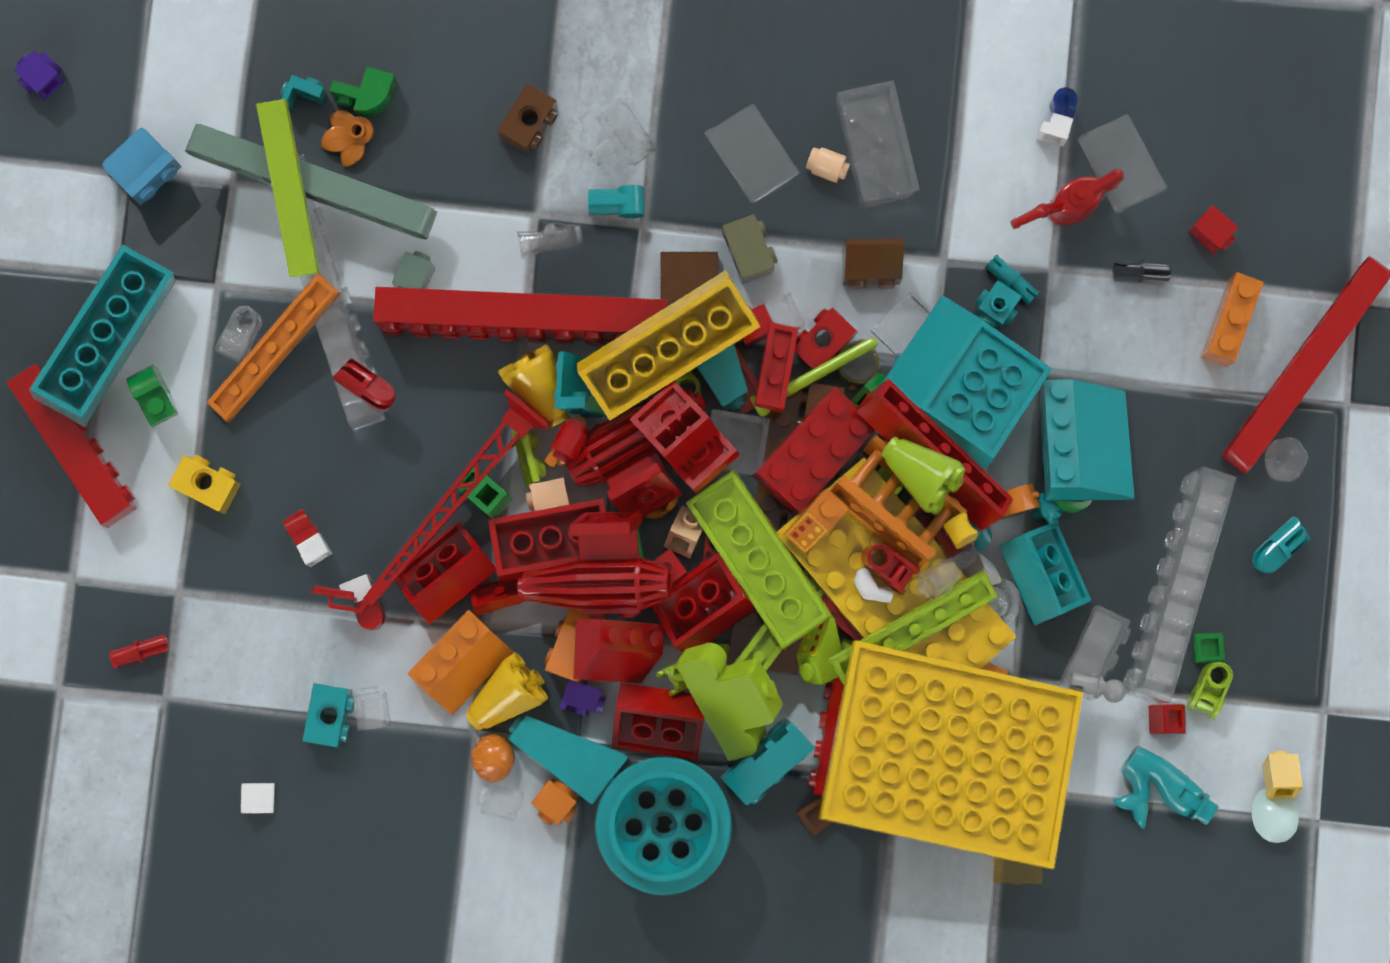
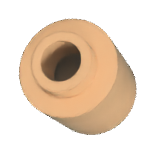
M813 147L806 169L811 170L813 175L837 183L839 178L845 179L850 164L846 162L847 156L823 147L820 149Z

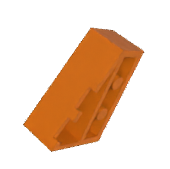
M566 609L569 611L565 621L560 620L554 635L557 637L554 648L550 647L544 662L547 665L545 670L581 684L582 680H574L576 620L594 618H591L590 614L581 615V611Z

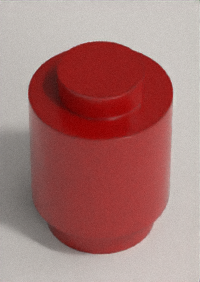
M568 418L566 424L562 423L550 446V449L554 451L552 456L566 464L570 460L576 461L588 438L586 434L589 428Z

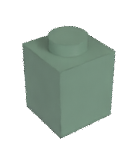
M415 251L414 255L405 252L392 281L394 287L426 289L435 270L433 263L430 262L431 258L418 251Z

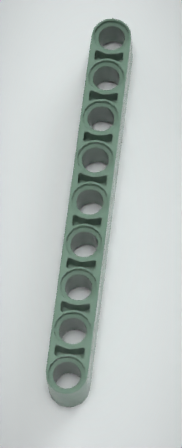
M195 124L185 149L187 154L272 185L264 146L202 124ZM299 160L306 198L423 240L428 239L438 213L433 208Z

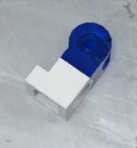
M1063 87L1055 92L1049 106L1051 111L1049 122H1042L1036 139L1062 147L1065 145L1078 103L1077 94L1073 89Z

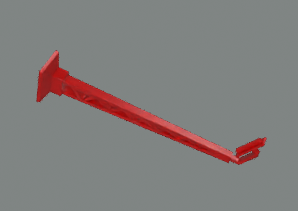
M506 389L504 394L510 408L501 418L502 423L363 597L365 602L362 606L354 608L332 604L334 597L357 600L352 591L314 586V590H310V593L329 596L328 607L333 609L363 613L369 605L374 606L468 499L467 496L486 475L488 476L516 443L521 438L525 439L533 428L549 432L552 430L549 423ZM509 426L517 434L503 448L501 433ZM497 439L499 455H484ZM493 460L480 475L479 461ZM474 468L475 482L462 483ZM469 488L457 501L456 489ZM452 496L453 507L442 508ZM447 513L437 524V514ZM432 521V531H424ZM419 536H427L419 545ZM414 543V552H407ZM402 557H408L402 564ZM397 565V571H392ZM387 576H392L388 581L386 580Z

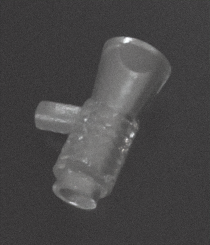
M548 224L543 231H517V240L522 260L543 251L550 252V250L556 251L562 248H572L573 246L577 247L578 243H583L580 226L574 227L573 224L562 227Z

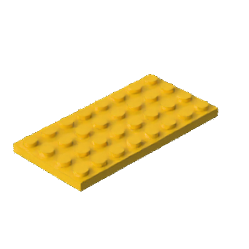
M862 458L843 475L852 479L866 459ZM874 469L861 485V489L871 498H875L886 482ZM840 478L836 480L831 486H829L828 489L831 490L832 487L840 480ZM893 493L883 507L897 518L905 508V505ZM809 505L776 532L797 562L862 638L867 637L967 579L951 559H946L941 547L933 539L929 545L936 553L920 568L918 575H913L904 588L906 590L904 595L893 590L891 603L866 600L861 596L854 583L856 572L859 569L865 568L861 561L863 550L870 545L884 544L894 552L896 551L850 512L846 511L830 531L806 554L800 551L783 534ZM915 516L906 525L918 537L925 530ZM877 549L871 554L872 563L879 566L883 562V554ZM872 573L871 577L877 586L890 588ZM987 603L904 652L981 669L1017 636Z

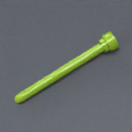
M870 337L789 382L786 397L876 348L878 345L877 339ZM756 395L750 397V400L753 405L755 403ZM755 407L760 418L771 413L769 409Z

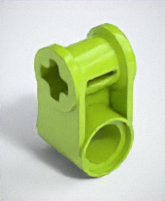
M1222 662L1206 664L1190 693L1186 708L1190 710L1195 708L1208 714L1210 719L1215 720L1222 709L1226 693L1233 679L1231 668ZM1215 667L1220 668L1223 672V678L1219 683H1214L1210 676L1211 671ZM1201 699L1204 700V701H1206V702H1209L1210 705L1207 704V703L1202 702Z

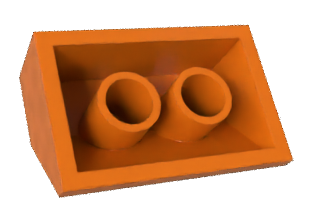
M468 610L407 674L429 696L453 715L513 651L473 612Z

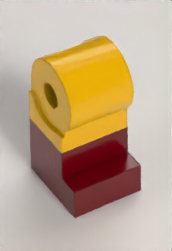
M964 512L946 522L943 530L937 533L934 539L948 560L971 548L978 536V532L971 526L968 516Z

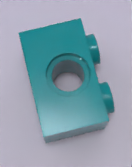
M313 683L303 742L332 747H342V742H347L350 732V725H346L348 713H353L355 706V696H351V689ZM330 707L334 708L337 712V720L333 724H327L324 720V712Z

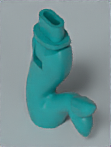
M1136 746L1121 767V772L1131 783L1133 792L1113 799V802L1121 809L1132 811L1135 822L1142 829L1145 828L1148 815L1149 779L1153 781L1161 798L1169 808L1182 816H1188L1192 821L1197 819L1207 825L1219 807L1209 799V794L1204 793L1181 770L1162 757L1140 746Z

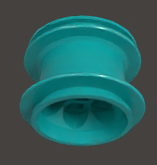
M651 758L626 768L606 788L596 814L597 843L608 867L619 879L629 886L650 894H677L692 889L704 882L721 864L731 838V815L722 790L703 769L678 758ZM673 789H680L685 794V801L680 806H673L668 800V794ZM649 791L654 794L656 802L653 807L643 808L639 804V796L642 792ZM690 814H697L702 818V826L696 831H691L685 826V819ZM660 816H667L672 820L669 825L671 829L669 832L662 833L657 830L656 826L659 824L658 818ZM633 818L640 820L643 826L642 832L636 836L630 835L626 831L627 821ZM683 841L688 844L690 851L686 857L678 858L673 854L672 847L676 842ZM652 843L658 846L660 851L658 858L647 860L642 852L645 845Z

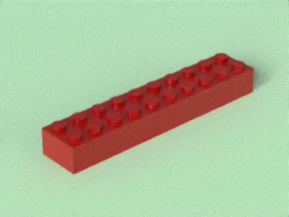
M375 287L373 322L381 332H384L385 336L401 337L402 333H413V337L430 338L431 334H442L444 339H459V335L471 336L470 339L477 341H486L488 336L499 337V340L503 342H516L517 338H528V342L545 343V339H557L558 344L570 345L574 344V340L585 341L586 345L601 346L603 342H612L668 306L666 299Z

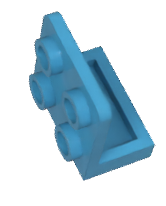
M139 128L103 162V168L140 206L145 201L151 199L156 191L165 182L171 180L182 167L144 128Z

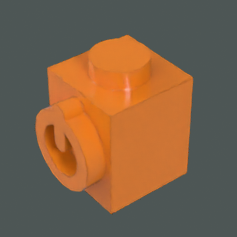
M557 778L554 782L550 779L531 804L540 810L537 816L550 826L554 822L560 825L562 821L568 824L578 811L574 806L578 802L576 799L580 795Z

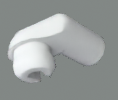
M866 568L859 569L856 572L854 583L864 599L891 603L893 588L877 586L871 577V571Z

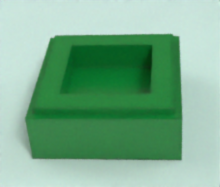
M1223 632L1192 634L1194 663L1225 662Z

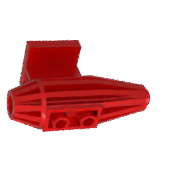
M691 389L685 391L702 410L707 407L705 400L699 392L694 394ZM633 406L612 420L608 419L592 427L586 434L588 438L577 460H570L566 467L579 487L608 483L610 490L606 491L610 501L620 511H642L643 518L683 494L677 483L669 476L660 454L629 420L643 407L635 408Z
M642 511L584 512L570 524L571 536H578L580 559L526 571L523 573L522 578L518 579L517 589L518 594L523 596L524 601L581 611V615L590 614L591 618L594 619L608 617V614H619L621 618L636 617L637 613H640L642 610L671 598L673 580L670 568L639 557L637 527L643 522Z

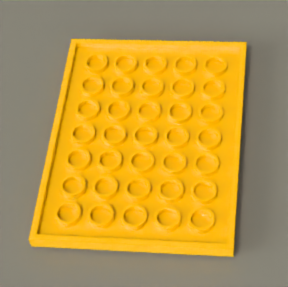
M855 640L852 642L819 819L1037 867L1054 869L1083 692Z

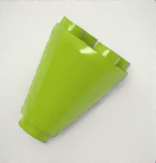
M894 437L881 454L886 459V464L927 513L931 512L937 515L946 503L944 498L950 491L955 493L965 480L962 477L965 472L962 463L905 439L899 440L897 437Z

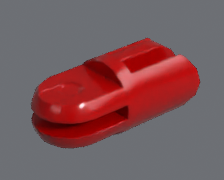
M350 358L333 376L334 381L375 409L386 410L390 408L396 398L395 389L388 382L353 358Z

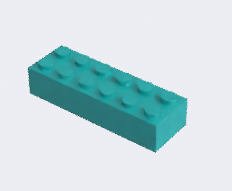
M122 244L29 389L33 399L85 427L175 285L174 272Z

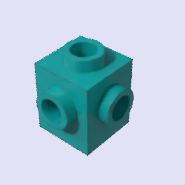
M998 280L990 292L986 289L982 292L976 301V304L980 307L975 314L987 324L999 330L1003 323L1009 326L1018 313L1014 307L1022 296Z

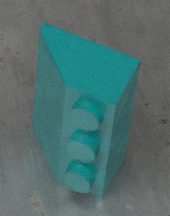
M1045 525L999 545L1003 553V559L1011 571L1015 586L1022 596L1026 611L1034 625L1092 601L1058 525Z

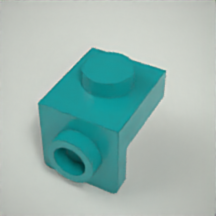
M292 75L290 81L284 83L280 92V98L287 99L288 107L291 110L297 96L324 106L328 94L324 87H322L323 84L318 80L310 77L304 80Z

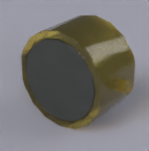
M860 339V341H854L852 343L846 344L840 350L839 354L847 351L848 349L856 346L857 344L865 340ZM872 349L835 371L838 378L845 385L850 386V390H855V388L863 387L877 374L880 359L877 351Z

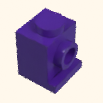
M568 680L560 709L567 711L568 705L573 706L572 712L589 717L590 711L602 714L606 697L601 696L603 691L601 689Z

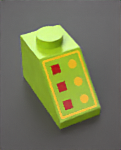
M830 617L803 636L796 654L799 673L803 683L824 685L838 677L829 660L830 657L842 651L834 617Z

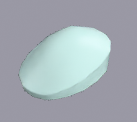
M1265 788L1259 791L1254 798L1251 812L1256 831L1269 842H1285L1297 831L1299 822L1298 806L1294 798H1267Z

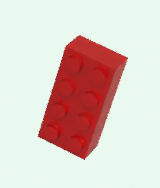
M834 387L825 394L751 476L793 515L801 513L870 437L875 429L856 412L858 407Z
M604 498L488 519L499 580L501 582L522 578L523 573L526 571L580 559L578 536H571L570 524L584 512H607Z

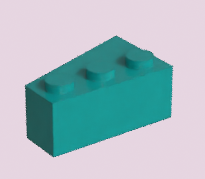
M783 717L765 734L753 755L737 760L720 778L746 806L750 803L755 805L766 795L765 791L770 786L779 783L787 775L788 771L800 763L815 747L791 721Z

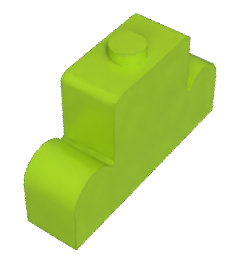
M706 643L687 648L676 663V667L728 761L753 755L766 734L765 725L774 722L783 706L774 682L770 680L762 663L757 658L726 665V652L717 644Z

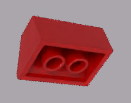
M458 520L429 543L395 582L411 605L430 625L459 600L466 597L480 583L487 580L496 571V566Z
M718 552L675 582L671 598L652 606L674 648L681 652H684L687 648L710 642L755 610L748 596Z
M605 619L576 620L574 680L642 683L663 655L664 628L662 624Z
M620 682L611 749L698 761L704 716L689 692L681 691L670 697L669 692L672 690Z

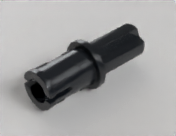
M1114 260L1113 279H1132L1142 283L1143 280L1169 281L1171 278V267L1169 265L1144 263V260H1140V262Z

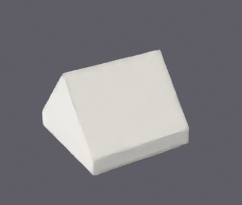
M977 553L966 568L968 578L983 570L992 585L1001 583V578L994 563L980 553Z

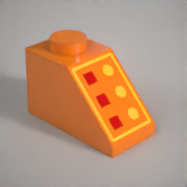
M826 488L820 492L783 535L800 551L806 554L830 531L849 507Z

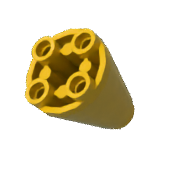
M548 343L534 351L531 350L517 358L518 361L515 363H510L498 370L502 380L530 409L549 423L551 428L570 417L567 412L555 409L556 362Z
M514 652L502 661L471 703L470 710L466 712L468 721L478 731L484 728L488 729L538 707L548 699L546 692L541 687L544 684V679L535 669L530 671L518 653Z

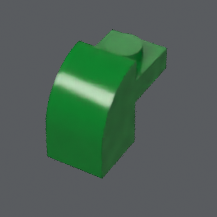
M366 67L360 88L333 80L329 91L332 97L336 99L335 102L345 107H352V104H354V111L357 117L371 118L381 114L388 108L398 82L392 73Z
M152 364L126 378L133 398L138 402L152 428L178 415L168 395L171 392L155 365Z
M474 468L462 483L475 482ZM487 475L467 496L473 504L491 519L497 518L513 500L505 490ZM463 488V489H457V490H459V491L464 495V493H465L469 488Z

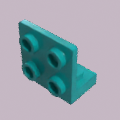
M560 351L556 364L555 409L574 415L579 414L584 418H608L578 374L576 363L584 358L566 351Z

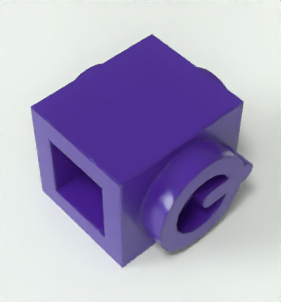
M35 50L30 54L24 55L14 69L21 77L17 82L29 94L34 90L44 101L65 82L59 75L64 70L44 51L40 55Z

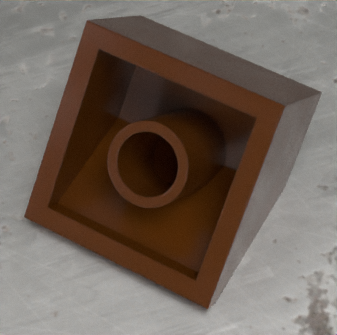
M904 238L846 239L842 250L843 285H849L851 289L867 288V285H878L880 289H893L895 285H900L903 274Z

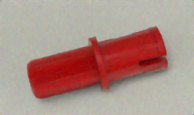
M161 635L142 642L135 640L132 645L109 651V656L113 667L117 669L136 661L143 663L146 658L169 651L170 645L167 637Z

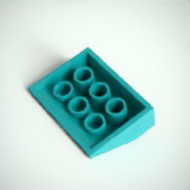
M1073 379L1045 380L1039 391L1046 500H1134L1126 392Z

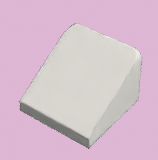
M243 783L241 785V813H274L275 783Z

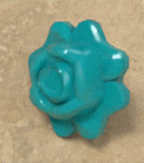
M1044 493L1040 494V507L1032 510L1034 519L1039 520L1043 518L1049 525H1058V519L1062 515L1063 510L1053 500H1046Z

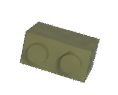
M755 214L722 226L723 237L742 284L774 273V264L778 263L773 247L768 248L764 237H767V231L762 220L757 222Z

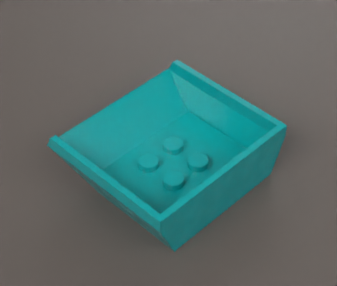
M942 295L884 381L889 378L984 470L994 459L1052 368L979 317Z

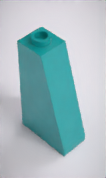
M734 344L697 366L725 411L729 408L734 411L747 402L745 398L749 396V392Z
M526 716L524 719L518 717L508 730L512 733L508 738L511 742L590 804L596 801L629 758L624 753L530 716Z

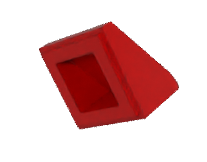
M1185 704L1149 705L1150 734H1186Z

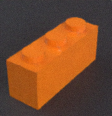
M1236 272L1229 278L1200 358L1224 367H1229L1236 361L1264 284L1263 281Z

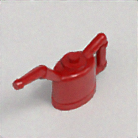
M1114 169L1101 178L1086 176L1071 180L1061 187L1050 203L1039 204L1036 208L1020 217L1012 219L1010 225L1013 229H1018L1022 225L1045 217L1059 225H1072L1081 222L1096 210L1105 193L1118 187L1119 183L1124 179V173L1121 169Z

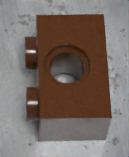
M527 83L498 128L499 138L529 155L532 148L536 150L543 141L544 135L542 133L546 126H552L559 114V111H557V100ZM533 115L538 120L534 125L527 126L523 123L524 118Z

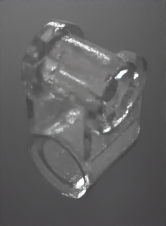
M239 306L236 308L217 341L215 352L241 363L251 351L253 342L261 328L262 318L259 313L249 306ZM243 316H249L252 319V323L244 324L241 319Z

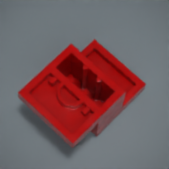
M675 381L668 384L629 419L653 445L660 456L696 494L740 456L738 450L719 432L709 416Z

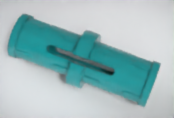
M998 254L985 266V269H988L1003 284L1021 295L1020 299L1026 305L1038 295L1039 291L1020 276L1022 273L1018 269L1016 271L1012 269Z

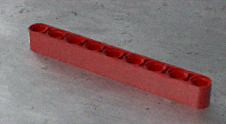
M1370 255L1362 262L1221 456L1224 460L1243 474H1246L1253 467L1389 281L1390 270Z

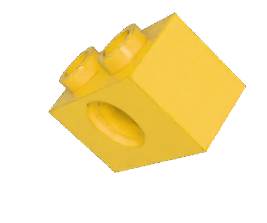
M196 454L193 458L184 455L168 486L225 515L241 485L234 480L236 474L222 467L217 472L208 467L210 461ZM210 475L212 477L211 486L208 489L202 490L200 480L204 476Z

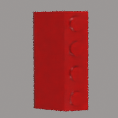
M839 677L831 680V683L827 682L825 684L823 699L828 700L826 712L821 711L818 728L823 729L821 741L816 740L813 757L818 758L816 770L811 769L808 786L813 787L812 793L824 795L844 685Z

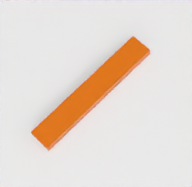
M317 273L206 403L226 422H231L338 298L341 292L322 274Z

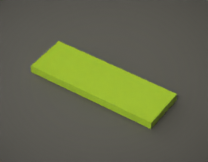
M732 469L686 502L782 649H786L833 616L793 555L777 535L776 530L736 470Z

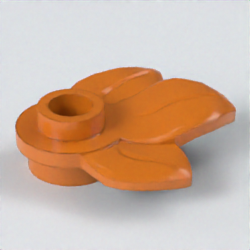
M345 110L336 111L329 115V120L333 127L324 133L321 147L328 151L340 152L343 167H350L364 156L365 144L372 139L374 128L367 118L354 117ZM358 126L362 127V132L360 135H356L355 130Z

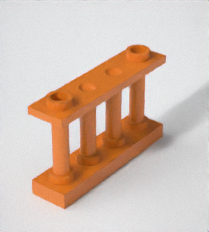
M876 435L863 449L869 455V458L853 478L849 479L843 475L830 491L849 507L848 512L902 557L920 569L936 553L929 544L946 521L967 512V510L960 505L957 499L947 495L944 498L946 501L944 507L934 517L921 536L918 537L906 526L921 507L914 497L897 518L883 507L902 482L886 464V459L881 456L888 442ZM880 464L892 476L875 498H871L861 489V485L877 465Z

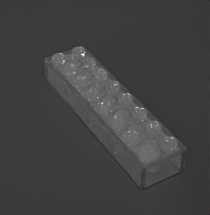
M1202 466L1190 473L1189 476L1184 477L1180 492L1184 493L1181 504H1176L1172 519L1176 520L1173 531L1169 530L1164 543V547L1168 548L1165 559H1160L1156 574L1160 575L1157 586H1152L1149 593L1148 602L1152 604L1149 614H1144L1140 624V630L1143 631L1140 642L1136 641L1132 651V658L1135 659L1132 670H1127L1123 685L1127 687L1126 694L1157 704L1171 703L1236 481L1235 476Z

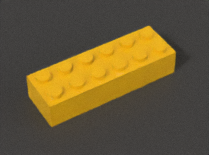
M725 270L576 363L578 374L608 419L612 420L760 328V325L730 275Z

